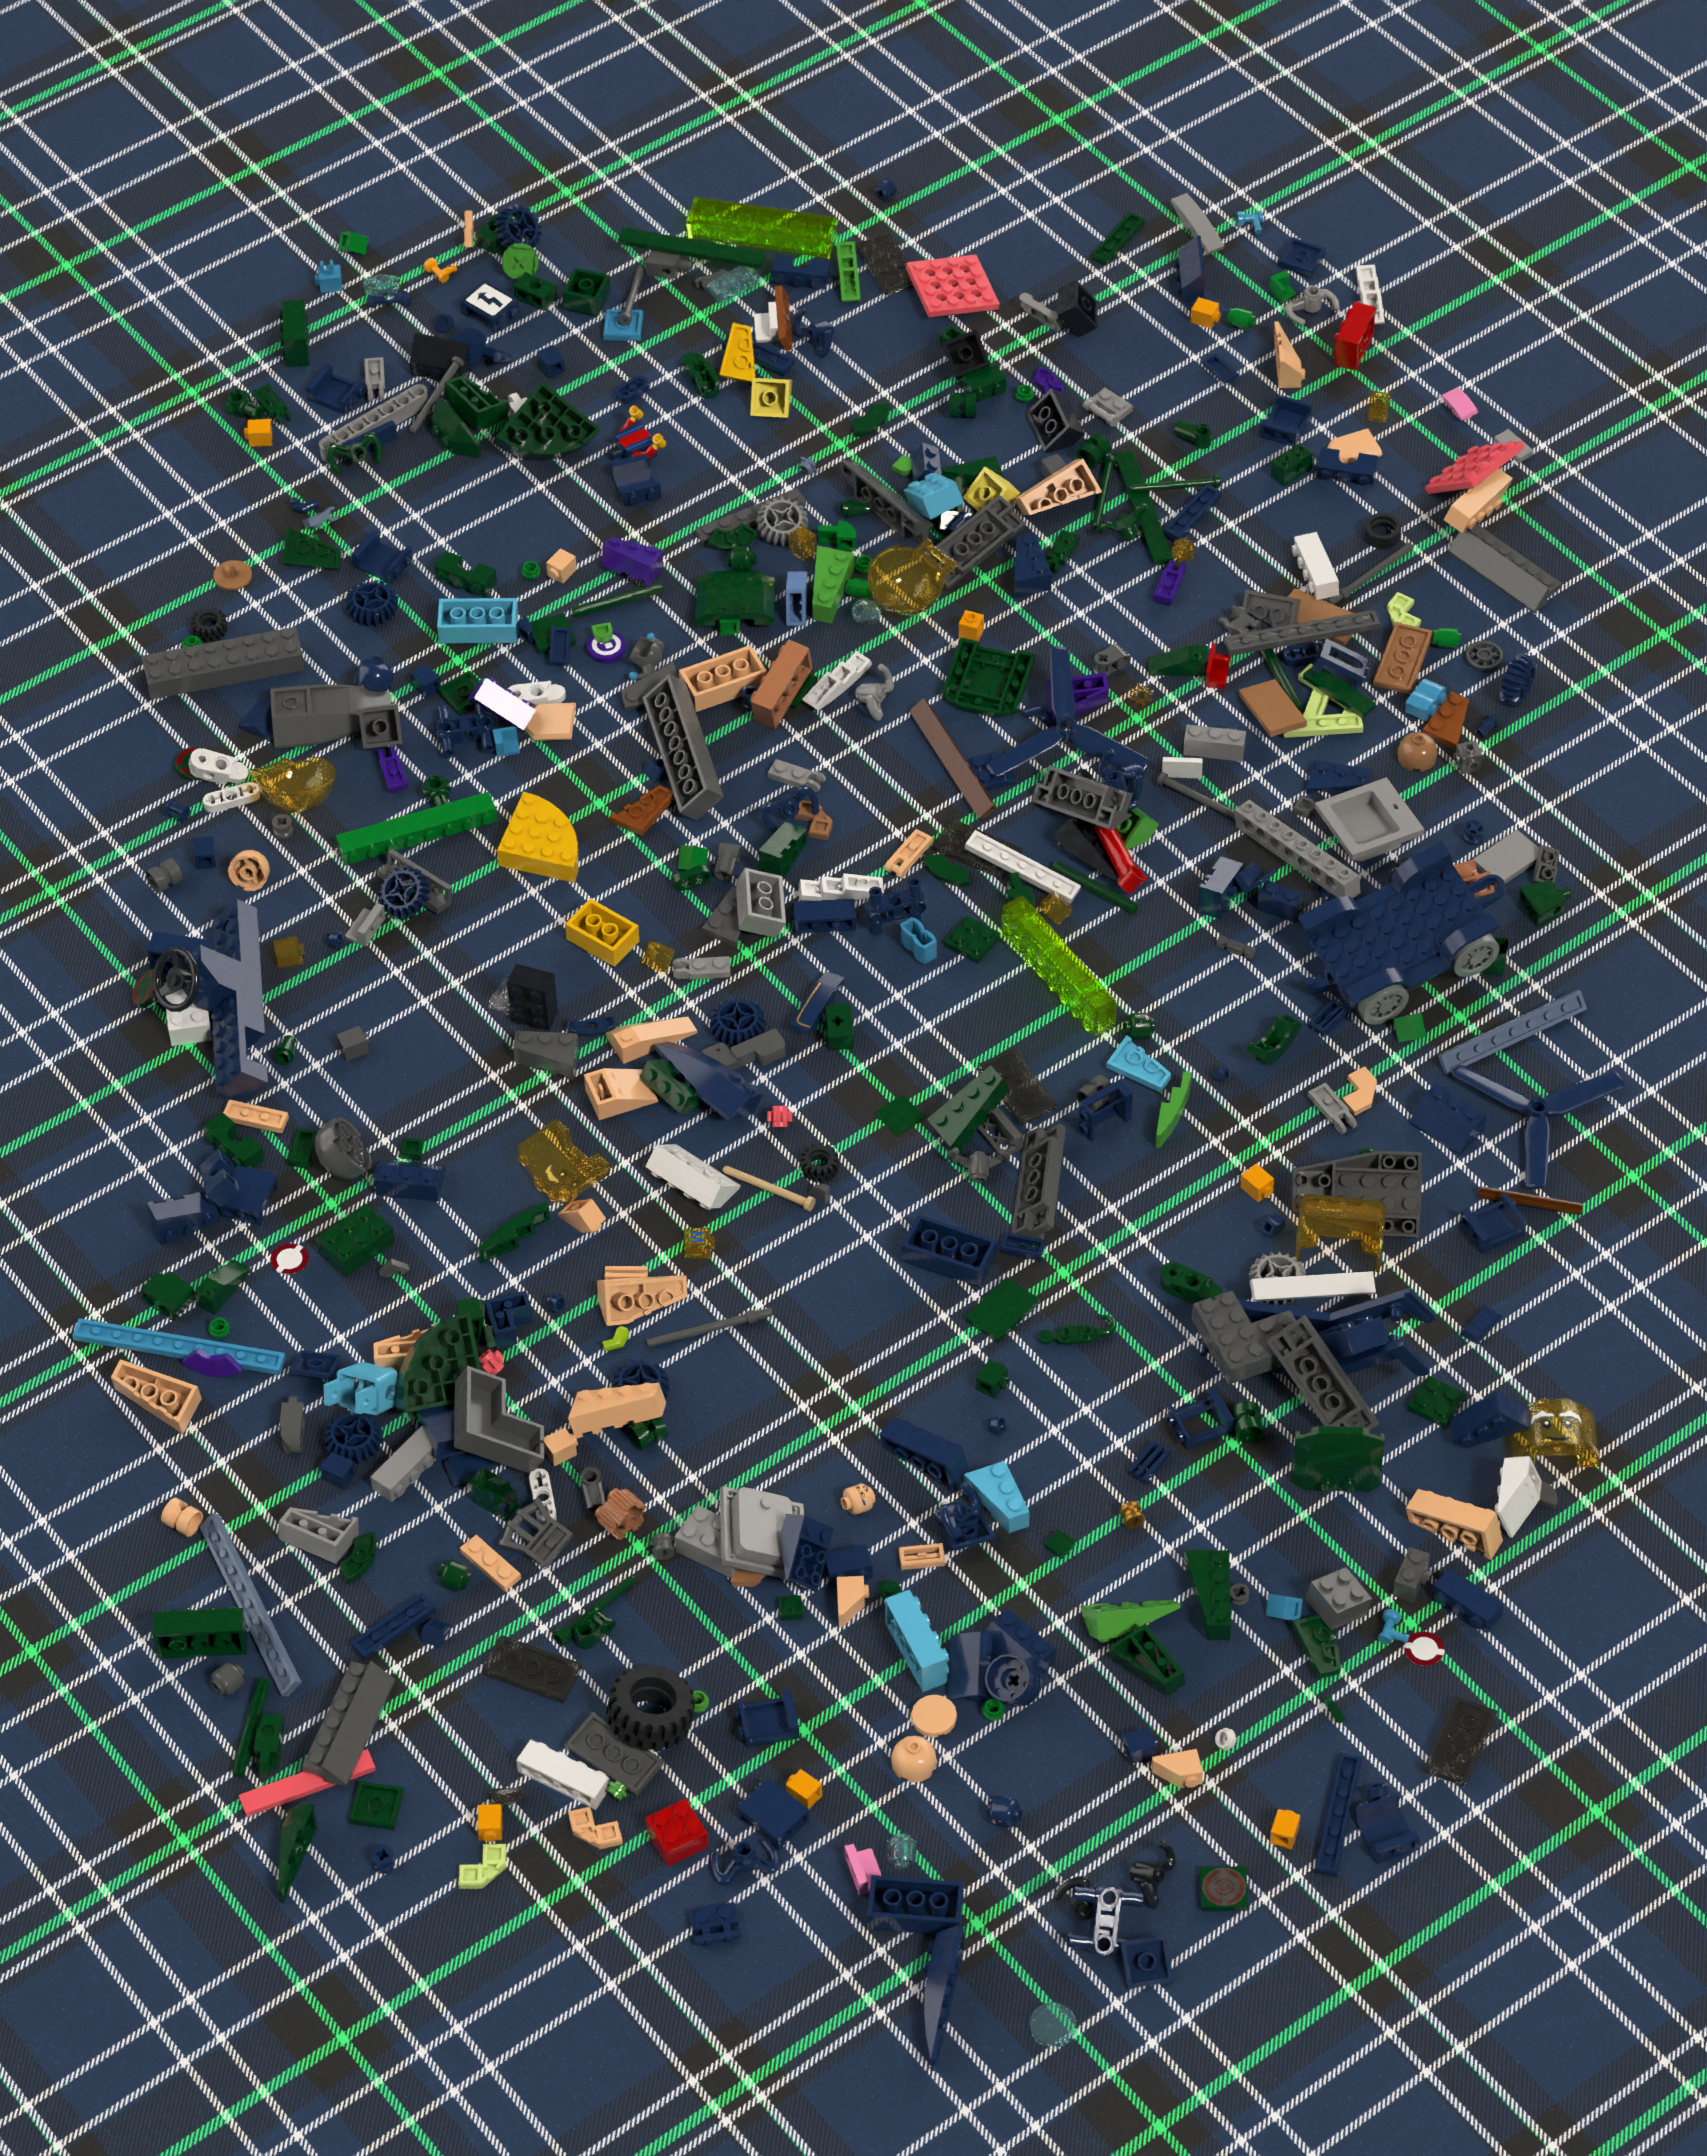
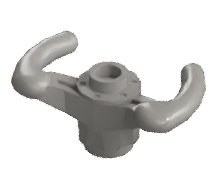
M1312 285L1304 290V295L1300 299L1289 302L1285 305L1284 309L1289 319L1303 326L1305 320L1298 317L1293 311L1304 309L1310 313L1317 312L1321 309V303L1324 298H1328L1331 301L1335 311L1340 309L1337 297L1332 292Z
M883 664L878 665V670L884 675L886 683L861 684L856 688L857 700L867 704L868 711L875 721L882 719L881 702L885 698L886 692H891L894 688L892 675Z

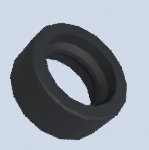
M1377 513L1366 520L1364 537L1366 542L1375 548L1389 549L1396 546L1400 541L1402 526L1397 517L1388 513ZM1388 527L1394 532L1389 535H1378L1372 529Z

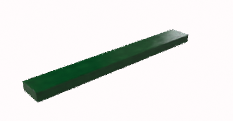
M622 227L618 237V244L756 269H761L765 259V252L626 227Z
M1131 450L1115 453L1116 464L1133 510L1142 503L1148 505L1147 511L1140 515L1138 524L1154 566L1168 564L1170 560L1173 561V557L1149 492L1129 491L1130 485L1145 484L1134 452Z

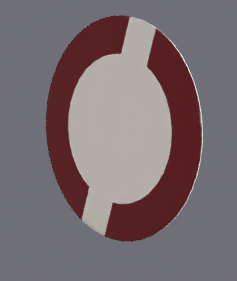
M288 1243L277 1247L273 1251L270 1261L276 1271L282 1274H294L304 1269L308 1263L309 1256L306 1249L301 1245Z
M1422 1631L1409 1636L1408 1642L1404 1645V1651L1408 1659L1413 1663L1421 1666H1430L1442 1659L1445 1647L1437 1635Z

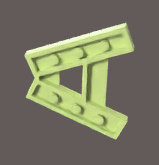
M1313 665L1307 666L1298 675L1299 681L1313 689L1303 715L1307 720V726L1283 733L1284 738L1363 733L1361 717L1303 679V674ZM1329 699L1344 708L1342 714L1323 715Z

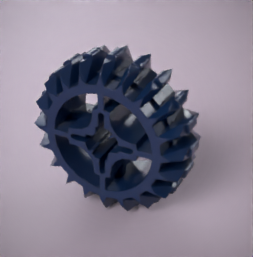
M517 204L508 205L505 209L500 210L499 215L496 216L495 219L497 221L494 226L497 229L494 232L498 233L497 239H501V245H506V249L515 243H524L535 248L539 240H541L539 236L542 232L538 230L541 225L537 224L539 218L534 217L535 212L530 213V207L524 208V205L518 206ZM513 216L514 219L512 222H509L510 217ZM527 236L526 240L522 241V238Z
M376 579L374 582L367 580V583L360 582L359 586L354 585L353 590H349L346 598V609L350 618H353L355 622L359 621L361 625L367 623L368 626L371 624L377 626L378 623L384 624L385 620H391V617L395 616L396 610H398V596L390 584L385 585L383 581L378 583Z
M1520 653L1512 659L1500 688L1499 694L1502 702L1517 707L1525 699L1535 678L1537 662L1534 658Z
M402 865L400 870L394 867V873L388 872L389 877L387 879L382 878L384 884L378 885L382 890L377 893L380 897L378 901L381 905H384V911L391 917L394 916L399 920L401 917L407 920L408 916L415 918V912L422 914L420 910L422 906L427 907L425 901L431 900L428 894L432 893L429 888L431 884L427 880V876L413 866L407 868ZM409 879H410V880H415L416 882H414V883H411V882H410V883H405V880H409ZM395 902H398V903L403 902L405 905L396 906V905H394L393 903H395Z
M736 997L733 1001L728 998L727 1003L720 1002L719 1006H715L710 1021L713 1036H715L717 1041L725 1044L729 1043L730 1048L733 1045L740 1044L764 1033L766 1024L764 1012L760 1009L759 1004L754 1005L753 1000L747 1002L745 997L742 1000H738Z
M642 1358L640 1362H636L633 1359L632 1364L625 1362L624 1368L618 1367L617 1373L613 1375L611 1388L625 1385H640L641 1382L642 1384L659 1383L664 1398L667 1399L670 1389L669 1377L664 1368H660L658 1363L653 1364L651 1359L647 1363Z
M347 1410L346 1415L339 1413L338 1419L332 1418L331 1424H327L326 1431H324V1444L329 1454L331 1452L336 1453L351 1461H357L360 1465L361 1460L364 1459L368 1462L369 1456L375 1457L376 1451H380V1444L383 1442L382 1428L378 1420H374L372 1414L367 1416V1413L356 1414L350 1413ZM363 1430L367 1431L370 1434V1436L366 1435L365 1432H363ZM337 1439L341 1440L344 1445L340 1444Z

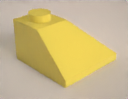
M752 378L750 416L788 418L792 380Z
M984 467L963 498L979 512L998 495L1002 496L1012 505L1015 501L1014 498L1020 492L1010 482Z

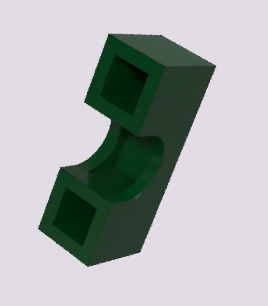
M445 551L434 565L435 579L485 598L497 583L496 569L479 563L473 570L465 571L463 569L462 557Z
M664 1059L648 1060L639 1078L680 1114L696 1112L702 1099L695 1094V1087H689L686 1083L675 1080L676 1072L674 1068Z
M223 1112L203 1125L205 1141L233 1161L234 1168L237 1165L254 1168L264 1161L263 1147L250 1136L241 1141H232L238 1137L236 1124Z

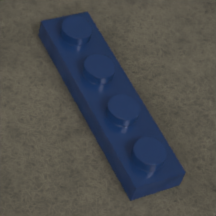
M729 335L722 342V349L726 350ZM752 341L754 363L784 376L795 365L794 358Z
M1205 484L1163 529L1164 535L1180 542L1220 500L1222 491Z
M421 1593L351 1641V1646L366 1661L435 1613L436 1607Z

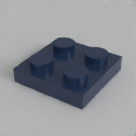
M1292 237L1278 258L1277 266L1311 277L1326 254V248Z
M1004 750L966 759L986 791L1016 784L1013 770L999 777H994L986 768L988 763L1005 753Z

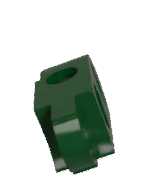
M694 352L686 353L683 356L682 366L698 395L705 399L716 397L720 392L719 376L715 369L701 353L700 355Z
M1169 1262L1161 1268V1287L1165 1292L1174 1295V1297L1196 1303L1208 1298H1212L1214 1301L1215 1296L1222 1294L1221 1288L1217 1283L1213 1282L1212 1277L1180 1263Z
M265 1714L261 1718L260 1727H257L254 1752L256 1768L259 1769L260 1777L269 1778L272 1769H279L284 1735L283 1714Z

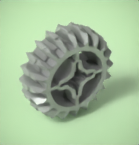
M774 497L772 502L767 500L766 505H762L757 513L756 524L758 525V532H761L762 538L767 537V543L772 540L774 546L777 542L781 543L782 547L784 543H788L789 546L792 544V541L797 543L799 538H802L804 532L807 531V513L803 511V505L798 506L797 500L792 503L790 497L787 500H784L783 497L777 500ZM791 516L796 519L797 524L793 522L794 520L791 519ZM767 519L771 520V523L774 525L773 527L768 523Z
M1271 1251L1269 1256L1263 1254L1261 1259L1257 1258L1255 1264H1252L1249 1273L1250 1280L1262 1278V1275L1266 1272L1268 1274L1264 1278L1306 1276V1270L1303 1268L1302 1262H1297L1296 1256L1290 1258L1289 1253L1284 1256L1280 1251L1277 1255H1274ZM1270 1300L1274 1301L1275 1305L1278 1302H1282L1284 1305L1286 1303V1300Z

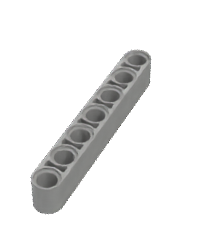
M421 384L414 385L322 438L319 442L321 459L324 462H328L326 451L327 446L332 442L343 446L344 442L393 420L397 425L420 412L428 401L427 388ZM335 452L334 460H337L344 455Z

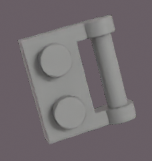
M1103 388L1091 399H1086L1082 405L1083 409L1091 411L1104 419L1106 424L1111 427L1133 411V405L1107 388Z

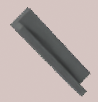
M391 849L388 851L387 864L377 870V877L387 879L389 877L388 872L394 873V867L400 870L402 865L407 868L413 866L415 869L421 870L431 884L429 888L432 893L428 894L431 900L425 901L427 908L439 914L451 905L452 886L395 850ZM394 859L398 861L400 867L394 863ZM409 879L405 880V883H414L416 881ZM439 887L445 890V895L441 893Z
M998 1106L987 1115V1122L983 1125L980 1124L977 1128V1131L998 1156H1000L998 1154L999 1149H1001L999 1147L1000 1143H1006L1011 1146V1148L1006 1150L1010 1155L1023 1149L1022 1134ZM988 1129L997 1130L999 1132L998 1137L989 1135L987 1133Z

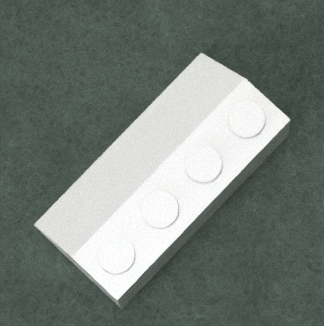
M677 1144L656 1145L645 1166L652 1171L651 1174L653 1176L667 1180L669 1186L684 1191L683 1194L686 1197L698 1200L700 1206L711 1210V1208H721L741 1186Z

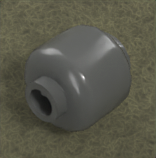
M224 1663L212 1673L211 1685L219 1695L231 1696L244 1685L243 1675L245 1673L238 1664Z

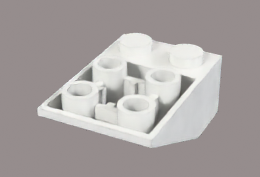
M1530 1456L1504 1458L1503 1467L1500 1468L1501 1485H1498L1497 1488L1499 1500L1495 1504V1512L1497 1517L1500 1518L1502 1528L1506 1530L1509 1538H1513L1540 1500L1542 1481Z

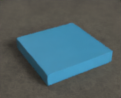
M606 309L604 340L641 341L643 310H632V321L629 325L625 326L620 324L618 320L624 310Z

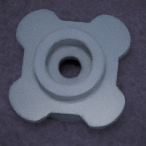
M800 458L802 462L799 464V467L804 473L811 475L813 472H818L815 468L816 463L811 458Z

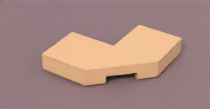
M465 211V247L473 248V211Z
M1365 1066L1348 1075L1347 1080L1357 1091L1343 1097L1342 1100L1354 1116L1372 1107L1377 1079Z
M591 1807L568 1811L574 1836L599 1849L623 1844L618 1821L595 1826Z

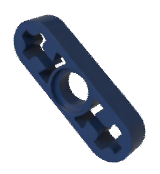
M1324 641L1285 649L1283 653L1284 664L1289 667L1315 663L1317 654ZM1331 649L1329 655L1337 658L1339 653ZM1312 651L1315 652L1316 655L1308 656L1306 653Z

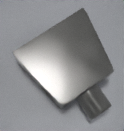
M651 250L645 261L646 276L675 279L680 270L689 272L692 263L691 261L684 260L682 255Z

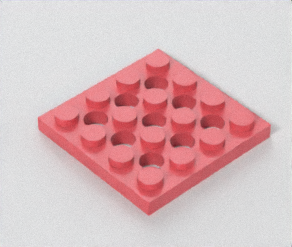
M977 255L907 262V272L928 317L999 309V301Z
M1513 440L1504 444L1499 442L1491 446L1489 444L1482 447L1474 446L1467 451L1468 454L1457 458L1454 465L1443 469V473L1440 476L1433 477L1424 488L1427 494L1474 488L1523 450L1525 446L1522 441L1513 442Z

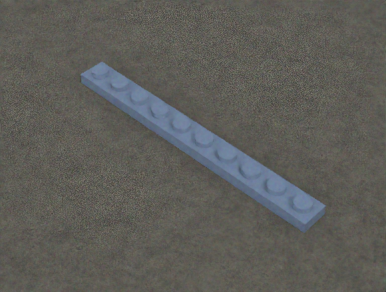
M211 1513L200 1526L202 1534L238 1607L244 1610L247 1626L281 1695L289 1697L302 1682L219 1514Z

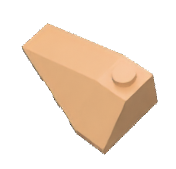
M1274 322L1278 388H1301V381L1305 380V369H1301V361L1279 322Z
M689 1017L623 1025L606 1032L605 1036L622 1063L625 1064L656 1051L654 1049L655 1044L667 1041L671 1043L678 1042L697 1034V1029Z
M686 1275L597 1281L598 1302L606 1326L631 1323L639 1317L646 1316L661 1307H666L688 1297Z

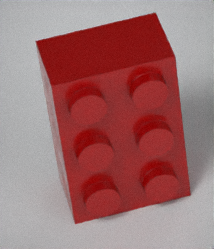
M1354 302L1352 308H1348L1346 320L1341 322L1340 332L1336 333L1334 337V344H1336L1333 351L1335 366L1353 371L1357 370L1374 335L1376 307Z

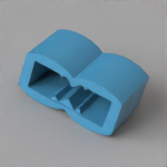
M1423 679L1416 691L1406 701L1405 712L1424 721L1429 720L1435 714L1437 708L1446 700V687L1428 679Z
M911 917L900 924L901 943L906 949L913 952L919 962L927 964L937 958L936 938L931 932L924 930L919 920Z

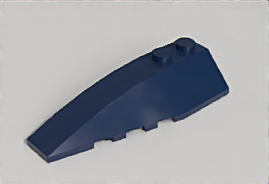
M668 1041L654 1045V1049L667 1063L675 1066L674 1071L678 1075H684L686 1078L685 1083L689 1087H695V1094L726 1120L730 1121L754 1114L763 1094L757 1090L756 1086L744 1080L741 1074L704 1053Z
M962 1925L937 1932L935 1941H931L929 1946L931 1959L926 1961L924 1967V1975H927L924 2024L926 2048L931 2071H936L964 1953V1926Z

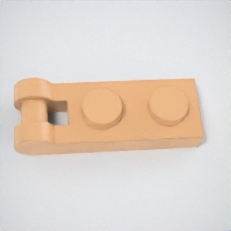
M916 829L886 862L884 869L890 873H896V876L903 879L907 871L933 843V837Z

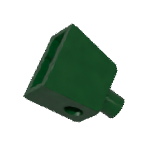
M1552 881L1520 887L1519 901L1537 927L1561 915L1564 912L1565 900L1571 898V892L1568 887L1558 890Z

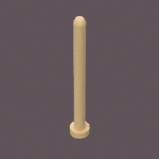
M723 1167L724 1174L804 1206L806 1211L810 1212L815 1205L816 1199L809 1196L805 1198L732 1167Z

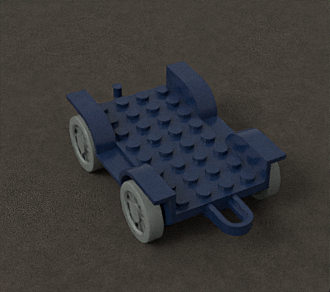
M1441 841L1403 862L1393 873L1391 883L1357 901L1349 896L1337 897L1300 915L1298 919L1306 931L1308 942L1324 969L1315 979L1313 977L1305 979L1309 993L1316 995L1337 990L1350 1007L1358 1008L1359 1014L1366 1023L1376 1025L1393 1019L1405 1008L1409 994L1404 987L1409 991L1450 968L1453 969L1456 975L1461 977L1473 976L1482 972L1495 961L1500 949L1492 936L1496 929L1500 928V925L1491 912L1486 914L1484 909L1505 895L1504 880L1498 875L1490 874L1467 885L1454 867L1451 853ZM1494 885L1498 887L1496 892L1479 901L1474 896V894L1489 886Z

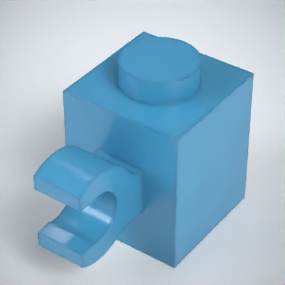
M330 260V264L325 266L323 261H320V267H318V274L315 275L316 286H320L321 293L343 291L340 265H334L333 260Z

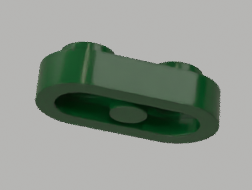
M697 866L676 873L672 878V884L675 890L685 891L708 883L712 879V873L708 866Z

